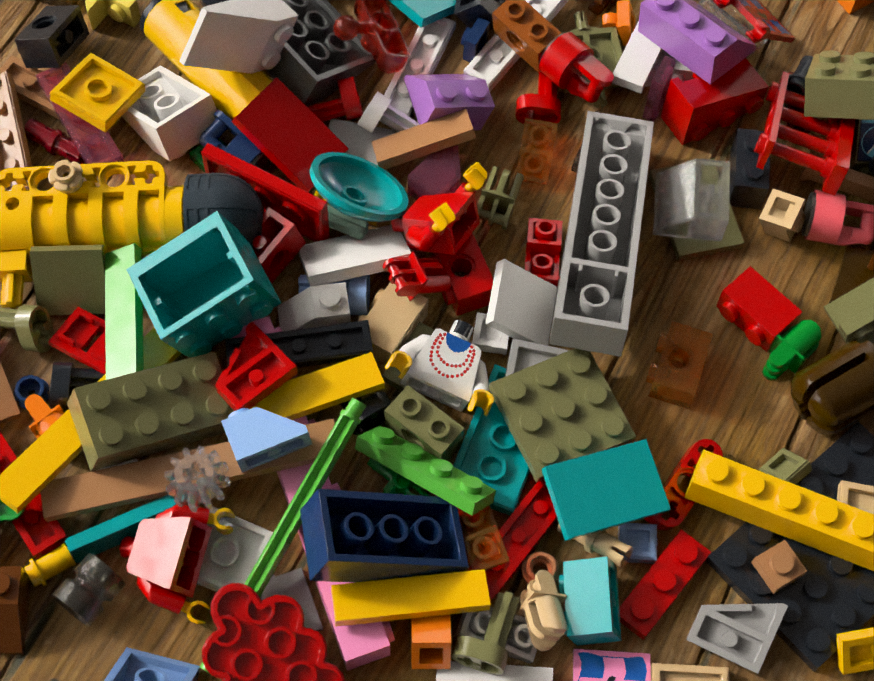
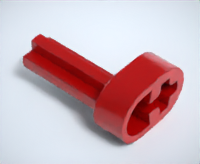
M541 71L538 77V94L527 93L517 98L516 119L522 124L551 127L560 122L561 102L557 98V85Z
M354 76L337 80L341 98L309 106L308 108L322 122L345 115L348 121L360 118L363 115V109Z

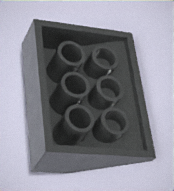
M283 0L299 16L293 26L292 36L285 42L280 53V61L272 69L265 70L273 79L277 77L302 103L310 106L324 100L339 89L337 80L351 76L355 78L376 63L380 55L327 0Z

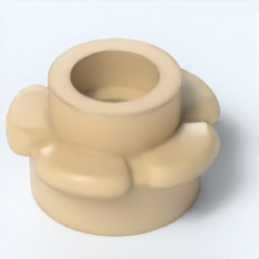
M61 160L54 165V169L49 171L48 180L51 184H54L56 190L65 194L74 193L82 186L83 169L75 161L71 163L69 160ZM69 173L68 176L63 177V174Z

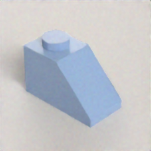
M259 407L238 409L232 412L227 419L221 421L242 472L312 445L306 425Z

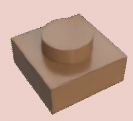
M786 540L756 556L751 562L773 594L801 578L807 572Z

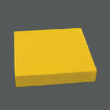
M90 53L50 92V100L106 133L144 94L145 84L95 54Z

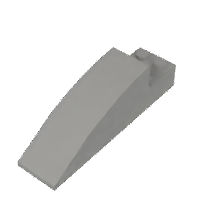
M593 111L587 112L554 305V317L549 341L551 345L620 357L622 355L629 326L654 126L653 121Z

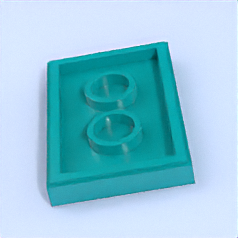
M647 439L555 463L541 469L565 541L671 510Z

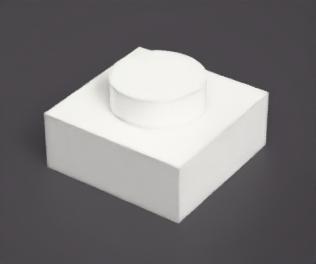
M477 312L472 344L478 346L484 352L506 355L509 336L486 325L487 314Z

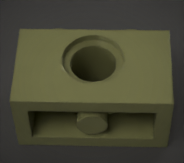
M409 385L384 410L386 428L393 430L396 435L420 445L423 450L439 459L449 461L462 445L465 428Z

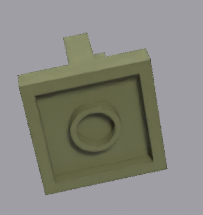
M874 278L824 306L825 312L846 344L854 339L859 343L869 340L874 344Z

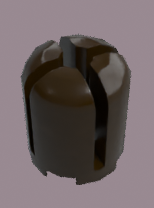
M854 339L795 374L791 381V396L794 407L801 418L807 420V425L816 432L825 435L837 434L874 412V344L869 340L859 343Z

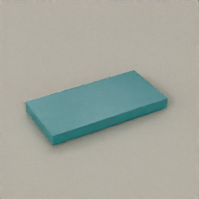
M494 364L488 379L489 384L505 377L507 368ZM494 400L488 416H485L484 410L477 406L453 466L470 476L481 479L484 484L495 489V498L493 503L489 505L490 508L510 516L517 507L530 469Z

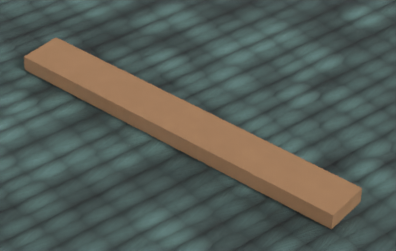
M334 419L306 424L312 445L245 472L241 471L230 443L224 442L55 479L41 491L43 517L49 522L163 497L168 494H177L313 464L333 429L335 421Z

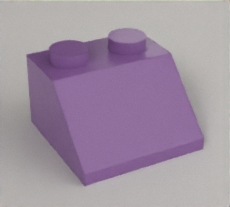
M467 74L406 75L404 77L419 125L467 109L473 129L481 130L495 107L485 79Z

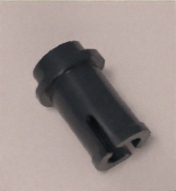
M806 55L802 57L795 72L789 75L787 90L805 95V78L813 56Z

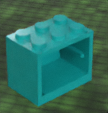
M218 211L126 269L160 340L188 358L209 353L213 346L224 339L238 335L244 326L255 319L268 316L273 308L281 303L249 241Z

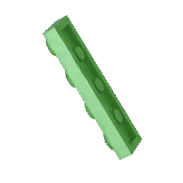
M379 425L357 436L356 450L471 516L494 501L496 490L484 484L481 479L464 473L455 468L449 461L437 458L423 450L420 445L411 443L396 435L389 428Z

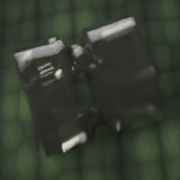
M88 553L75 568L76 578H66L52 594V597L77 620L90 627L104 611L102 602H111L126 584L108 565Z

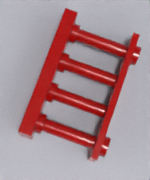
M783 71L778 83L772 81L765 100L770 101L764 133L760 134L754 152L759 154L756 168L763 170L771 154L820 172L819 176L824 177L822 192L835 196L849 170L856 119L827 118L828 122L814 117H804L803 113L784 107L783 104L785 103L804 110L805 96L786 90L790 73ZM780 120L824 135L825 140L782 125ZM780 138L822 153V158L776 142V139Z

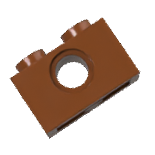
M506 0L492 13L494 33L539 73V60L543 51L555 37L562 33L525 0Z

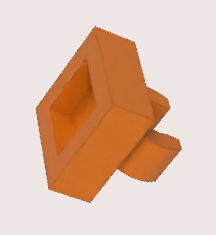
M630 0L617 1V13L610 12L602 15V26H616L623 46L627 45L631 33H633L636 27V18Z

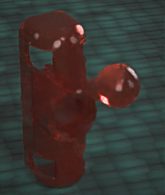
M356 0L353 9L358 21L349 15L338 17L333 25L334 34L343 41L352 40L357 34H363L360 40L361 45L373 55L377 62V67L386 74L399 72L410 57V51L387 0Z

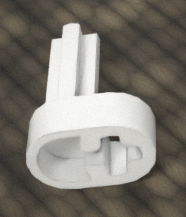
M377 91L357 125L372 133L379 121L396 132L419 125V123L390 105L392 100Z

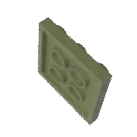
M572 349L489 384L488 389L493 395L536 483L545 480L541 470L545 466L633 442L636 438L590 351Z

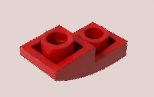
M529 218L524 269L557 287L563 221Z

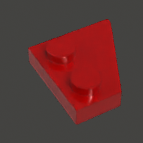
M253 321L246 327V336L239 349H234L229 359L228 368L221 373L215 384L217 393L234 411L241 408L251 409L298 374L297 366Z

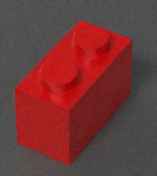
M751 266L722 290L716 305L721 315L727 321L734 322L745 332L746 337L751 343L760 346L766 352L770 350L778 334L781 336L791 326L796 325L802 314V311Z

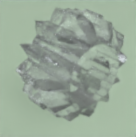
M199 445L195 454L192 455L188 448H184L183 455L185 458L180 460L171 457L170 463L175 469L165 471L164 477L170 482L166 486V491L169 496H175L174 501L179 507H183L188 503L190 510L196 513L200 503H203L207 509L211 510L213 507L211 499L215 497L218 500H224L225 495L220 488L230 486L231 481L225 475L229 471V467L226 462L220 461V455L217 451L213 450L207 454L205 448ZM191 480H197V482L192 484Z

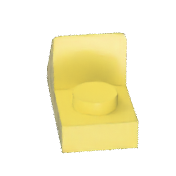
M85 0L87 14L93 30L108 14L115 21L124 22L132 27H135L140 21L141 15L137 0Z

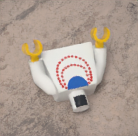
M455 320L449 333L436 328L431 336L427 334L418 336L403 345L399 351H395L385 365L387 370L389 367H395L400 371L398 376L402 379L400 384L409 385L417 392L460 412L463 411L470 401L467 408L468 411L472 412L474 407L478 406L484 410V415L488 416L494 402V397L488 389L489 382L486 365L480 359L481 349L468 342L474 328L467 322Z

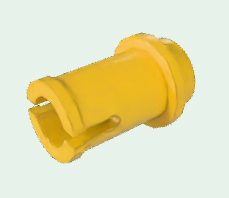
M62 544L59 548L36 561L30 559V564L25 566L24 569L34 587L41 583L45 586L47 585L45 581L69 567L75 566L76 563L66 545Z

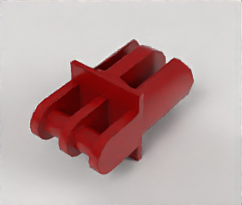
M412 251L408 257L390 258L382 265L384 271L390 273V283L396 285L395 292L397 296H407L409 301H412L417 294L446 292L451 286L450 277L445 275L446 270L440 263L439 258L418 259L415 252Z

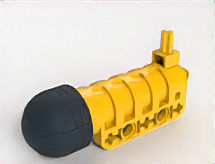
M150 160L80 164L83 169L82 177H85L87 181H84L82 187L76 192L70 194L62 193L56 190L54 186L47 191L37 189L38 183L42 179L48 178L49 171L54 169V166L3 169L0 171L1 307L18 309V307L22 306L24 283L33 282L29 252L33 246L103 245L105 255V253L135 243L142 248V257H146L218 211L240 231L253 248L254 238L262 235V223L265 212L261 199L246 181L226 173L188 174L184 185L168 186V178L162 165ZM69 173L63 174V177L68 176ZM122 174L125 176V180L118 187H110L107 185V180L110 176ZM132 174H135L136 178H134L135 185H133V179L131 176ZM149 174H155L156 177L153 178L152 183L147 184L145 180L149 179ZM98 180H99L100 187H97L96 184H95V183H98ZM16 181L17 185L12 186V191H7L6 188L10 187L11 182Z

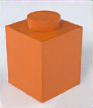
M450 614L411 619L412 669H450Z

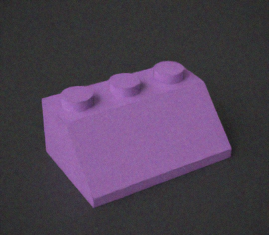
M644 0L640 5L638 32L710 85L756 50L754 43L693 0Z

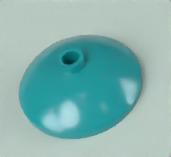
M340 152L320 154L312 162L310 177L316 190L333 208L342 214L354 219L372 222L390 221L404 214L409 202L405 189L395 177L378 165L361 157Z

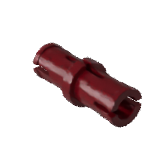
M31 118L25 124L26 138L40 144L49 154L53 156L57 154L79 164H85L88 160L89 154L86 153H90V148L67 137L66 132L57 129V131L51 129L34 118Z

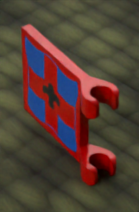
M712 0L720 9L732 4L755 27L753 30L745 33L753 43H758L764 39L792 43L795 40V37L758 0Z

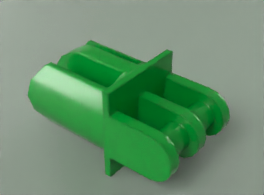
M802 320L798 324L791 326L781 336L778 334L769 350L771 354L766 365L763 367V376L767 380H776L788 368L796 374L800 366L815 353L819 346V341L822 337L819 325L812 320Z

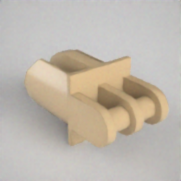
M539 570L535 575V580H531L528 583L527 590L521 592L519 596L521 606L516 611V615L525 616L531 642L540 651L550 650L564 635V632L568 630L561 603L567 595L557 592L554 578L546 570Z

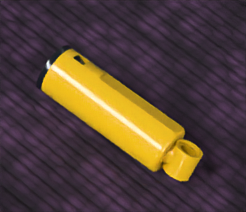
M152 0L140 18L142 33L192 84L211 94L216 108L231 120L273 81L263 70L251 74L184 66L179 60L201 9L192 0Z

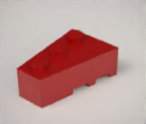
M746 58L711 85L695 73L692 75L694 79L683 82L679 77L670 80L661 118L682 145L692 140L699 141L706 137L710 131L720 126L722 128L729 126L737 117L745 113L752 114L758 111L764 104V98L769 86Z

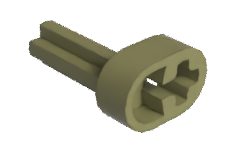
M24 304L19 309L0 308V328L15 329L24 350L41 353L50 350L52 346L49 345L48 341L54 335V328L45 307Z
M505 591V594L499 592L484 639L459 636L451 656L452 659L463 666L485 673L503 674L509 657V652L505 647L520 598L514 597L513 593Z

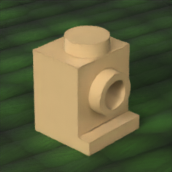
M772 189L759 217L765 234L790 242L796 232L799 233L805 221V213L803 212L805 199Z

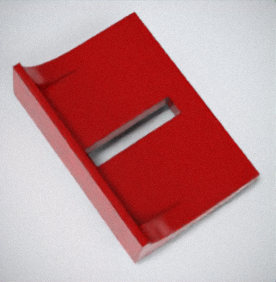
M77 307L50 338L48 343L53 348L105 375V320ZM98 332L102 333L87 352L83 351Z

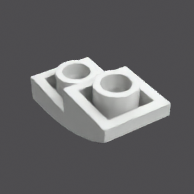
M490 607V610L462 613L454 636H470L483 640L493 608ZM515 615L505 649L509 652V657L532 663L537 649L531 642L525 617Z

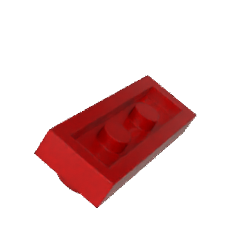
M681 529L619 607L620 623L644 641L706 561L711 551Z

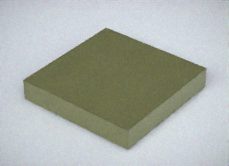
M103 245L31 247L29 252L37 306L45 307L49 315H71L77 307L92 314H105V255Z

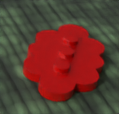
M242 583L228 584L215 593L211 601L210 613L218 629L206 639L202 647L203 664L212 676L222 679V681H345L343 673L335 665L325 662L327 657L325 638L318 631L304 627L305 615L302 607L295 599L286 595H273L262 601L251 587Z

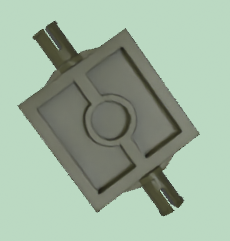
M580 11L575 12L573 18L576 28L569 32L574 33L594 51V57L613 73L622 56L616 26L606 28L590 27L586 12L581 11V16ZM583 75L582 78L590 83V80ZM612 83L610 86L604 87L599 99L594 103V107L599 108V105H601V108L608 104L604 92L605 89L622 86ZM566 88L563 89L564 94L570 93Z

